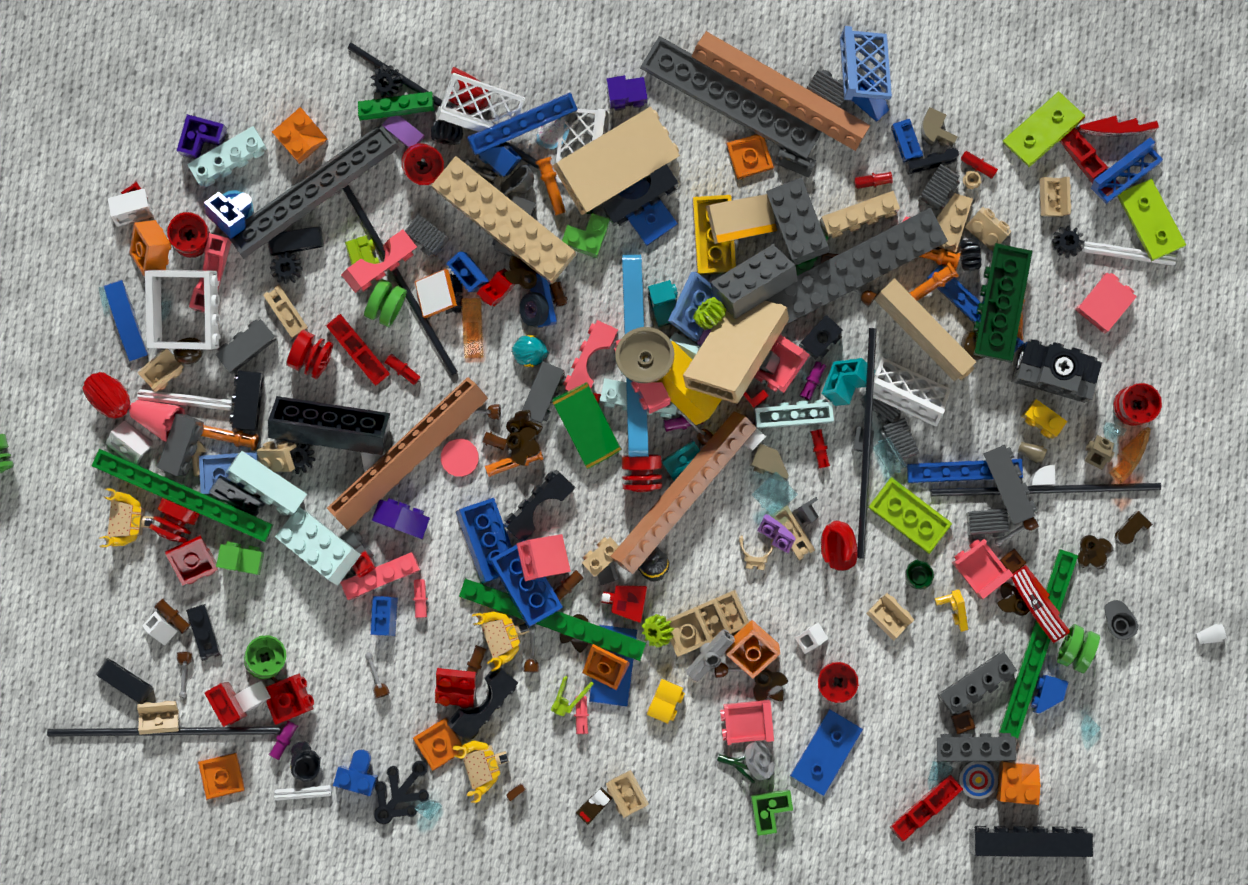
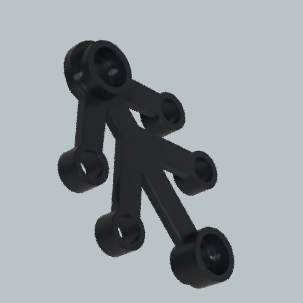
M419 760L412 765V773L400 788L398 787L397 778L399 774L398 767L390 766L387 769L392 796L388 804L385 797L387 784L384 781L375 784L379 807L374 812V818L379 824H388L392 821L393 817H414L417 814V808L414 805H409L405 809H394L397 803L417 800L424 802L429 798L427 790L405 794L419 776L426 774L428 766L424 761ZM417 765H422L424 770L422 772L417 771ZM391 768L396 769L395 775L389 773ZM380 783L384 785V790L382 791L377 788ZM421 792H425L427 794L426 799L420 798ZM408 808H414L415 813L413 815H410L408 813ZM382 811L387 812L388 816L386 818L381 817Z

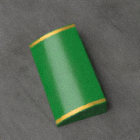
M588 382L553 398L552 402L587 469L622 450Z

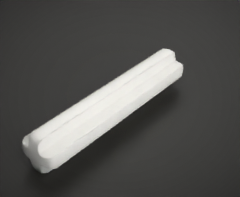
M330 785L277 789L274 791L275 800L332 795Z

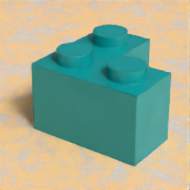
M668 280L648 286V295L658 328L671 324L668 322V319L676 305L675 299L678 298L676 285L671 284V281Z
M863 358L834 361L821 394L835 406L850 405L855 389L866 387L867 362Z

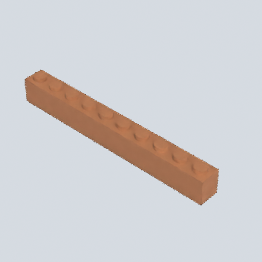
M707 31L697 43L691 56L854 151L857 150L871 126Z
M467 377L330 504L327 509L348 530L365 513L369 512L379 500L384 498L394 486L398 485L400 480L438 447L444 439L452 434L459 425L466 421L474 411L481 407L488 397L475 382Z
M734 411L610 557L623 569L634 574L757 429L746 416Z

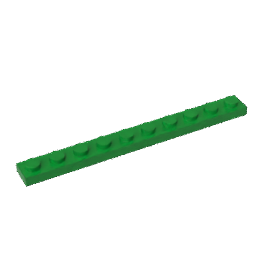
M102 449L98 450L91 465L94 468L263 542L267 541L274 524Z
M1061 549L1058 550L1046 586V591L1050 595L1048 598L1059 612L1078 555ZM1036 619L999 729L1000 733H1011V737L1017 739L1019 738L1050 643V638Z
M465 578L459 597L523 619L508 593ZM559 611L537 623V625L641 661L647 644L646 642Z

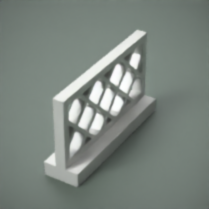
M453 73L442 104L437 110L438 119L479 132L496 125L497 123L494 122L496 120L500 123L499 119L507 115L512 118V113H514L513 117L520 114L525 97ZM455 80L463 81L466 88L456 92L453 87ZM477 86L481 87L484 94L474 98L470 89ZM468 91L472 99L461 104L458 95ZM498 93L502 100L491 104L488 96ZM456 96L459 105L454 108L447 107L448 100ZM486 97L489 106L479 110L476 101ZM511 99L518 100L517 107L509 110L506 102ZM474 102L477 111L472 114L466 113L463 107ZM504 103L507 112L497 116L494 107ZM492 109L495 117L490 120L483 119L481 113Z
M578 109L573 112L578 119L571 125L566 122V116L561 117L556 163L562 160V153L566 149H569L572 153L574 152L570 146L577 140L585 146L580 138L588 131L593 136L592 141L607 133L609 113L606 109ZM587 115H595V120L590 126H587L582 120ZM581 121L586 129L577 135L572 128ZM564 122L568 126L565 130H563ZM569 129L576 137L567 144L563 139V133ZM556 175V182L563 184L558 175Z
M882 357L874 375L873 398L929 424L938 425L945 412V406L951 389ZM883 365L890 368L891 372H886ZM903 374L907 376L909 379L903 380L901 375ZM895 376L898 381L892 382L890 377ZM918 383L925 384L926 388H921ZM912 384L915 390H910L907 385ZM938 390V391L944 393L945 395H944V396H938V394L936 393V391ZM930 392L933 398H927L925 393Z

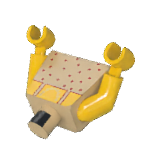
M106 488L105 490L111 491L110 497L103 496L105 499L111 500L107 536L99 537V539L103 538L106 540V544L99 547L125 546L135 541L138 536H141L143 528H149L151 523H155L153 517L144 516L145 508H141L140 502L130 494Z
M503 613L473 614L471 617L476 616L478 618V622L473 623V625H481L492 655V659L487 664L494 663L495 668L491 671H495L513 659L519 651V644H521L519 636L528 633V627L525 622L514 625L513 619Z
M473 740L462 746H454L453 750H459L458 755L454 757L463 759L472 789H475V791H469L467 796L474 794V799L471 803H477L481 800V796L495 784L498 776L501 775L498 765L507 763L509 760L506 751L494 754L492 745Z

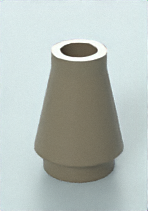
M1021 442L1018 453H1021L1036 464L1037 462L1042 464L1047 449L1043 448L1044 446Z

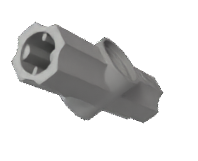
M723 629L711 643L702 645L700 648L701 654L686 670L687 675L692 680L698 682L710 668L719 666L721 656L735 641L734 636L729 631Z

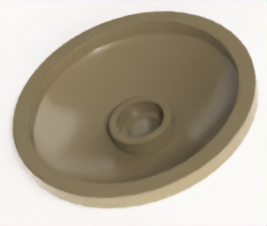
M640 327L631 330L622 337L617 345L615 355L617 366L621 373L631 381L637 383L655 382L664 377L673 365L674 348L672 342L666 334L655 328ZM649 358V361L643 362V359Z

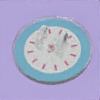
M564 117L532 130L535 142L547 150H554L564 145L570 133L568 121Z

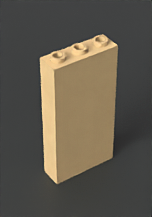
M650 106L558 161L552 167L581 215L680 155L677 145L672 143L669 138L668 130L660 123L658 113Z
M895 278L874 299L953 381H956L958 378L962 380L975 369L973 365L976 361Z
M764 301L736 319L726 310L725 316L722 317L717 325H714L683 374L686 388L738 404L789 320L787 307L782 304Z

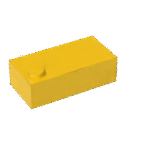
M731 195L693 197L692 199L697 273L700 275L725 274L736 267L734 240L714 244L706 208L708 205L732 201Z
M672 340L674 348L673 365L669 372L661 379L655 381V383L662 382L671 402L695 425H698L711 417L722 399L686 388L683 374L689 367L692 359Z

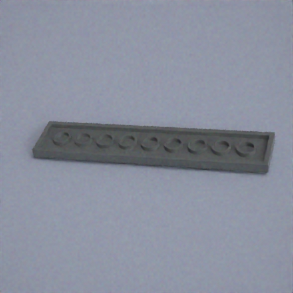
M661 36L657 38L640 69L806 161L822 133L820 130L694 59L688 51Z
M379 124L245 220L246 228L230 239V241L242 258H246L400 147L386 129Z
M930 207L798 275V281L766 301L786 306L789 316L787 324L945 244L948 240Z

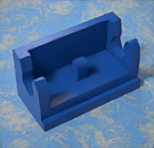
M906 119L892 124L891 130L903 163L916 157H922L923 152L921 151L911 120Z
M373 596L370 635L396 636L398 597Z

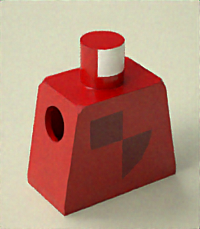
M616 586L615 593L603 591L601 603L611 604V613L641 623L647 586Z

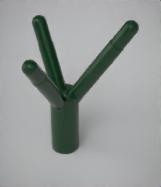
M719 754L718 762L734 766L751 783H755V780L742 769L749 770L747 765L739 762L746 760L745 756L732 758Z

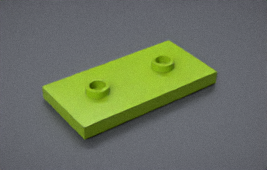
M1058 91L1003 140V144L1030 167L1084 120L1085 115Z
M1152 179L1133 186L1117 196L1151 262L1186 246Z
M890 477L868 506L871 511L928 554L932 552L953 524L892 477Z

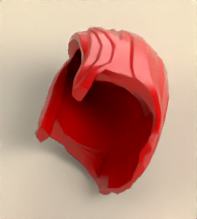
M453 67L451 70V74L456 73L461 76L479 81L472 75L458 68ZM458 80L459 90L466 88L465 83ZM477 86L470 89L474 98L484 94L481 87ZM468 91L458 95L461 104L472 99ZM456 96L449 99L453 104L459 105ZM484 97L476 101V104L480 110L487 107L489 102ZM474 102L463 107L469 114L477 111Z
M104 372L93 373L86 378L82 387L84 395L98 412L114 419L127 414L131 403L126 388L118 379Z
M839 520L829 523L824 528L821 537V554L825 563H828L830 568L845 571L854 567L857 562L858 550L854 532L847 523Z

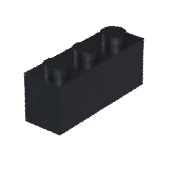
M238 370V375H235L234 386L237 387L236 394L232 396L234 412L230 414L229 420L232 428L258 431L264 374Z

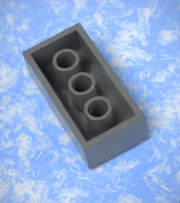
M802 177L766 191L795 265L830 252Z
M772 244L711 281L713 297L721 301L726 310L736 319L798 281L796 266Z

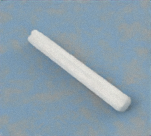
M1085 242L1082 245V251L1085 253L1151 262L1145 250ZM1168 254L1152 261V263L1173 266L1176 264L1177 256Z
M142 389L138 391L139 400L231 411L233 408L231 400L159 391L154 392Z

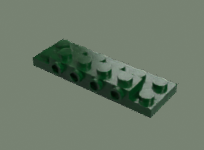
M998 243L994 244L991 263L989 267H985L983 278L987 279L986 284H982L980 296H983L982 303L978 304L976 314L980 315L979 322L975 321L973 333H976L973 355L1010 363L1013 361L1032 250Z

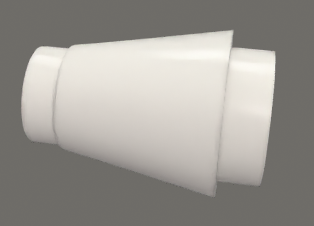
M1217 623L1196 633L1199 644L1223 642V639H1227L1223 625H1217Z

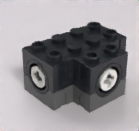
M1031 339L1021 345L1011 382L1083 403L1092 400L1102 362L1097 361L1098 358L1084 354L1083 350L1078 348L1066 349L1063 344L1056 342L1049 344V346L1041 345V341Z

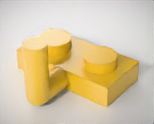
M959 589L952 591V594L934 598L936 606L950 602L951 608L955 612L952 614L954 625H958L961 632L968 630L965 601Z

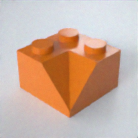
M301 107L272 131L273 135L299 164L328 140Z
M156 220L135 222L129 253L143 276H145V271L166 270V266L169 264L168 254L169 250H171V243L164 234L163 228L159 226Z
M753 620L734 635L735 641L725 652L752 679L781 654L779 643Z
M1000 762L996 800L1039 805L1041 788L1039 765Z

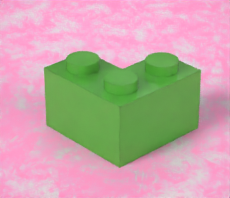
M592 213L586 231L567 225L562 241L574 251L598 259L610 219Z
M227 541L226 545L220 544L216 567L260 575L265 552H260L259 547L249 546L248 549L241 548L239 543Z
M790 790L750 795L756 834L760 836L777 833L774 813L793 811Z

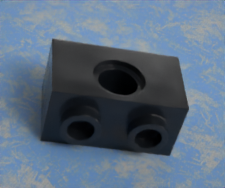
M825 315L799 345L815 360L818 357L822 359L830 351L827 347L831 343L835 345L843 337L840 335L843 329ZM819 334L826 335L827 342L820 343L817 336Z

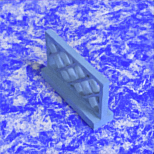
M844 26L840 36L844 100H852L853 96L890 100L892 92L887 34L852 31V26ZM855 38H861L864 43L860 46L855 41ZM874 39L882 40V45L878 47L872 41ZM869 45L875 51L869 54L864 47ZM858 52L866 57L863 61L856 57ZM877 53L883 58L881 63L873 57ZM868 60L876 66L872 70L865 65ZM860 67L867 72L863 77L857 72V69ZM880 69L885 76L880 78L874 72ZM869 76L877 81L873 86L866 80ZM862 83L868 88V90H858V85ZM881 85L886 89V93L879 92L876 87Z

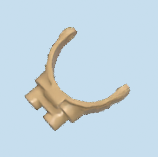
M741 535L739 542L741 551L744 553L746 569H753L756 566L758 570H764L765 563H767L774 546L771 545L769 552L763 557H753L744 550L743 535Z

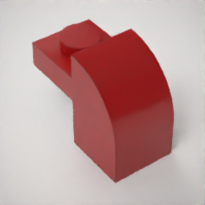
M505 268L498 271L491 281L477 292L481 300L490 306L493 305L495 307L515 286V284L510 283L506 279L504 273L507 270Z

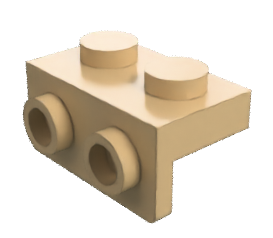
M1070 177L1040 178L1041 216L1062 217L1071 214Z
M984 207L965 226L968 231L991 251H993L995 243L1001 244L1011 233L1010 227L1006 222L999 221L992 210Z
M164 348L139 370L138 374L154 392L166 388L168 381L172 377H178L182 373L184 366L175 360L174 354L168 348Z
M269 441L256 451L259 462L273 472H291L295 469L290 451L296 448L295 443H288L287 441L274 443V441Z
M604 537L597 544L598 548L594 552L590 550L583 557L584 561L582 564L593 576H597L613 561L610 556L619 546L611 537L608 539Z
M888 593L883 595L866 613L893 641L914 621L910 613L903 609L897 603V600Z
M176 701L147 702L137 705L139 713L138 731L140 735L179 731V709Z
M631 770L606 783L607 792L613 797L616 809L619 814H622L623 818L649 805Z

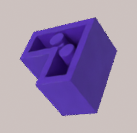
M625 75L606 78L610 109L614 108L615 111L626 109V106L632 105L633 108H639L648 102L644 77L627 80Z
M187 114L176 151L182 156L197 159L201 155L204 142L217 146L224 143L227 127L222 123Z
M388 498L387 501H378L371 521L423 539L430 517L423 515L424 511L413 508V510H409V505Z

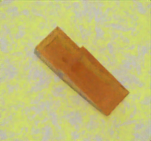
M463 298L464 358H484L481 298Z
M1149 427L1139 432L1117 454L1122 460L1109 474L1119 484L1123 483L1139 464L1149 440L1151 431Z

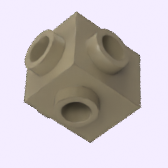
M1097 435L1093 441L1090 440L1085 448L1087 451L1085 462L1102 470L1105 464L1110 462L1115 452L1112 451L1114 443Z

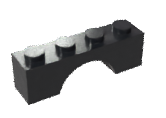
M667 164L650 174V188L641 198L630 200L617 194L602 203V209L613 226L617 224L622 226L629 221L628 218L633 214L638 216L645 211L644 208L649 204L654 206L661 201L660 198L665 194L670 196L677 191L676 188L679 183Z
M558 470L549 472L544 478V483L541 486L537 485L532 490V495L520 502L518 505L519 509L514 514L510 513L505 518L503 525L520 542L526 540L536 530L533 524V514L541 502L548 499L563 501L576 488Z
M502 667L495 671H490L484 678L488 687L484 702L470 710L459 708L447 722L448 726L467 742L477 736L481 726L491 719L493 712L503 705L504 699L509 694H512L517 687L518 682Z

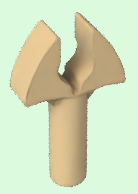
M199 440L197 441L198 449L192 456L193 475L195 477L200 476L199 456L202 453H207L206 448Z

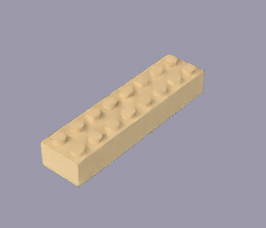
M456 156L431 185L434 191L551 284L555 282L576 256L572 248Z

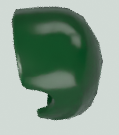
M916 559L908 564L905 570V580L909 586L922 590L928 588L933 582L934 571L928 562Z

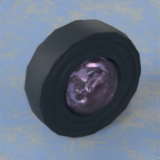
M537 292L525 294L520 302V316L528 326L535 327L544 324L549 315V306L545 296Z

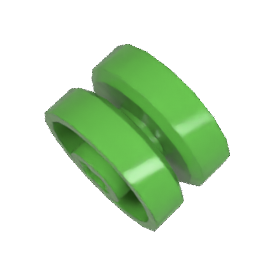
M381 278L368 300L364 316L371 320L379 317V323L390 328L404 303L407 290L399 286L392 289L391 282Z
M1073 624L1069 628V634L1064 637L1061 644L1057 663L1067 667L1072 663L1073 670L1085 673L1098 649L1100 635L1092 631H1088L1085 634L1083 627Z

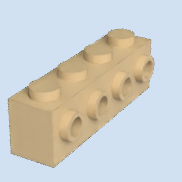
M894 191L824 215L821 217L820 222L825 235L836 238L843 235L844 231H856L861 228V225L866 223L872 225L879 222L878 219L892 218L897 215L896 213L900 207Z

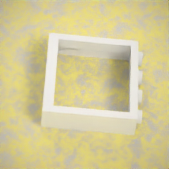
M145 271L147 348L210 350L219 348V339H221L219 334L220 315L218 314L220 297L218 295L219 281L217 279V271ZM161 277L204 278L205 343L162 342Z

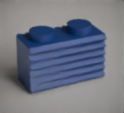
M458 252L447 262L451 271H454V274H456L458 280H461V283H463L465 289H468V292H478L481 287L489 283L487 277L467 252Z

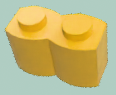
M661 679L647 715L667 724L669 720L673 721L677 714L675 706L677 702L681 704L685 695L682 692L683 687Z

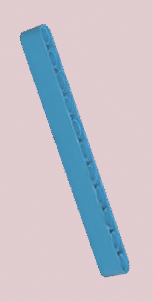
M622 255L625 334L636 328L644 327L641 255ZM626 378L629 457L648 456L647 409L643 410L639 402L641 397L638 392H634L631 386L633 381Z

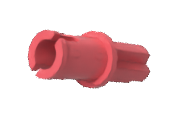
M416 579L414 580L415 598H413L415 600V618L427 617L426 600L428 598H426L425 580Z
M584 695L575 705L576 734H588L587 716L589 714H587V697Z

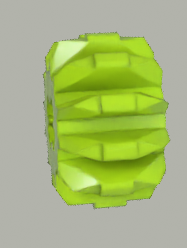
M712 297L698 306V309L694 312L693 319L701 328L708 330L721 321L722 317L725 316L726 308L721 301Z
M655 614L646 618L645 623L642 625L644 630L641 634H644L646 637L644 641L649 640V646L655 645L656 648H660L671 642L670 639L674 637L672 631L675 628L670 627L671 621H666V616Z

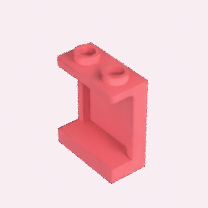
M1105 273L1075 310L1105 334L1113 327L1137 296L1133 294L1134 290L1132 288L1122 285L1116 275Z
M779 335L770 350L780 357L775 373L772 375L758 370L754 378L761 383L765 380L768 382L766 386L775 392L779 389L784 393L810 355L790 340Z
M562 534L517 543L525 581L571 572Z
M985 539L973 541L969 545L971 548L966 552L963 550L954 556L956 560L952 562L980 599L987 597L1014 576L987 545Z
M770 700L723 704L724 709L720 710L721 721H725L722 737L723 741H727V745L766 740V742L774 741Z

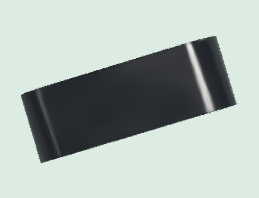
M321 227L281 232L268 242L270 256L324 247Z
M109 658L105 660L96 674L99 678L140 704H144L154 689L153 686Z

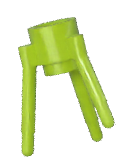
M567 676L563 677L557 697L550 710L560 716H565L566 712L570 714L574 706L590 690L594 683L590 682L569 705V700L562 697L568 679Z

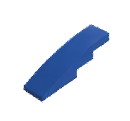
M123 280L104 285L106 296L129 361L148 356L142 339V333L135 317L136 314Z

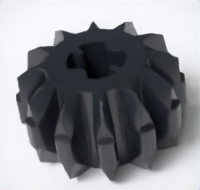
M382 65L380 69H375V75L370 77L375 81L370 86L377 87L374 93L381 91V97L386 95L392 97L393 93H399L398 87L403 86L399 82L403 77L397 76L399 70H393L392 65H389L387 68L385 65Z
M437 120L433 122L431 127L432 140L443 145H457L461 143L463 138V128L444 120Z
M1068 225L1066 229L1060 227L1059 232H1054L1055 239H1052L1051 243L1057 244L1053 247V250H1060L1058 256L1065 252V258H1069L1070 254L1075 257L1077 251H1082L1083 248L1080 245H1083L1085 241L1079 239L1083 236V233L1076 234L1078 228L1075 227L1071 231V226ZM1067 238L1070 239L1069 245L1065 244Z
M969 238L960 242V256L963 270L975 271L980 269L982 259L978 239Z
M285 252L284 258L281 254H278L277 256L280 260L273 259L272 262L276 266H270V270L275 271L272 277H278V283L284 280L285 285L289 284V279L296 283L294 277L301 278L297 271H303V267L298 266L302 263L301 260H296L295 254H292L289 258L288 252ZM289 265V267L291 268L290 271L286 270L284 272L283 266L287 267Z
M298 443V448L296 446V448L290 451L296 474H299L301 469L304 473H307L306 466L311 469L313 468L309 461H316V458L310 457L315 451H308L310 448L309 444L303 447V443ZM298 453L304 457L303 460H300V463L295 460V456H298Z

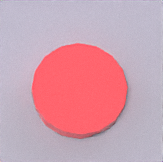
M465 439L449 441L441 452L443 468L449 474L456 477H464L471 474L479 462V454L476 447Z

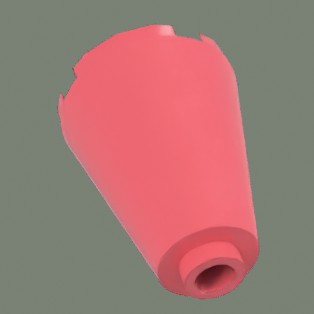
M142 400L133 402L129 407L130 417L164 442L167 441L175 415L185 414V410L177 405Z

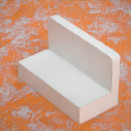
M144 188L108 199L111 217L117 227L154 217Z
M123 421L110 432L105 443L125 460L136 465L140 463L143 455L153 446V442L126 421Z

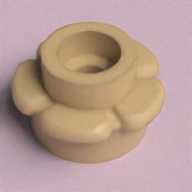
M975 171L966 172V175L963 177V184L968 189L978 188L981 184L980 174Z

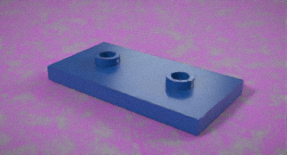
M644 177L618 194L626 199H638L648 192L650 184ZM662 201L654 206L649 204L644 208V212L638 216L633 214L628 218L630 224L646 246L678 225Z
M599 625L634 639L637 638L636 629ZM604 649L628 661L630 664L617 690L592 678L594 684L591 687L589 702L628 706L634 659Z
M829 709L790 776L824 796L863 729Z

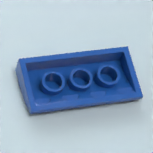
M491 498L461 508L455 512L481 584L499 578L490 560L512 547L495 499Z
M517 545L490 560L528 628L563 608L546 577L525 581Z

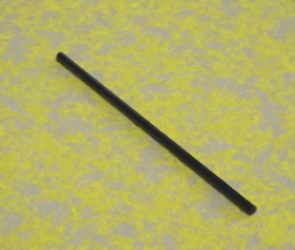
M352 42L349 44L347 49L379 69L382 65H385L386 68L388 67V65ZM398 72L397 76L403 77L399 82L416 93L429 92ZM434 95V104L438 107L441 106L443 100ZM446 104L447 107L454 108L450 104ZM509 142L500 144V146L509 145L522 157V160L539 169V166L535 163L538 160Z
M347 185L342 189L384 259V244L350 186ZM398 268L391 272L399 287L407 290V301L451 376L458 372L429 321L427 318H423L419 304Z
M869 328L857 546V558L859 559L865 558L877 328Z
M1161 483L1027 487L1030 492L1029 494L1161 490ZM998 487L931 489V497L1001 495Z
M280 726L181 727L179 731L141 735L138 728L47 729L48 737L259 735L281 733Z

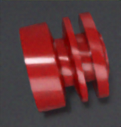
M417 143L410 146L404 152L401 159V167L404 174L412 182L418 185H430L443 172L444 161L441 154L434 147L425 143ZM423 158V161L426 162V166L423 165L422 168H420V166L417 164V161H421V159Z
M183 212L176 215L167 227V237L173 248L180 255L187 258H196L204 254L210 233L205 221L199 215L192 212ZM192 233L194 235V238H191L189 241L187 239V236H190Z
M302 330L290 349L286 366L299 371L306 365L304 374L309 375L312 372L311 377L317 380L329 364L334 344L329 341L325 344L323 338L314 344L315 335Z
M1136 383L1120 390L1113 401V411L1117 419L1129 426H1138L1154 420L1162 408V399L1158 390L1146 383ZM1134 402L1137 403L1135 409H1133L1132 407L1134 405Z
M648 454V456L644 457L622 456V469L630 470L631 473L622 476V480H631V483L622 484V489L633 492H650L655 489H661L662 483L653 481L662 479V475L653 474V470L662 468L661 455Z
M162 497L157 509L164 516L163 518L154 516L153 519L160 522V525L151 523L149 528L154 530L159 536L170 541L187 542L188 539L181 536V533L191 535V531L185 528V524L195 525L199 513Z
M841 661L825 665L818 677V688L822 696L834 703H844L850 700L856 694L859 686L855 670L849 664ZM834 677L838 679L843 678L841 687L833 685L835 682Z

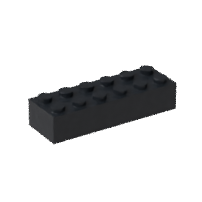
M276 396L268 419V438L377 455H383L390 429V413Z
M976 825L974 829H969V853L974 856L1093 857V833L1087 831V828L1082 826H1071V830L1063 826H1052V830H1048L1044 826H1033V829L1025 828V826H1013V829H1009L1006 826H994V829H989L986 826Z

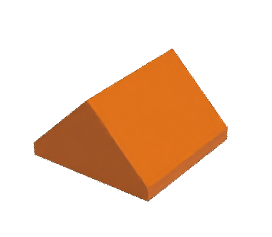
M593 644L582 673L617 690L630 663Z

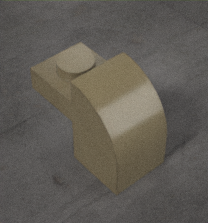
M931 107L927 110L921 123L923 139L931 146L936 139L940 145L952 147L958 136L941 129L947 115Z

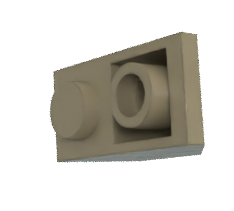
M759 444L750 465L754 467L753 471L763 475L765 472L772 474L771 478L777 481L787 480L789 475L778 450Z

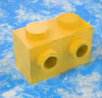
M1037 399L1031 402L1021 416L1028 425L1037 427L1041 430L1040 433L1049 439L1050 437L1052 439L1056 438L1068 422Z

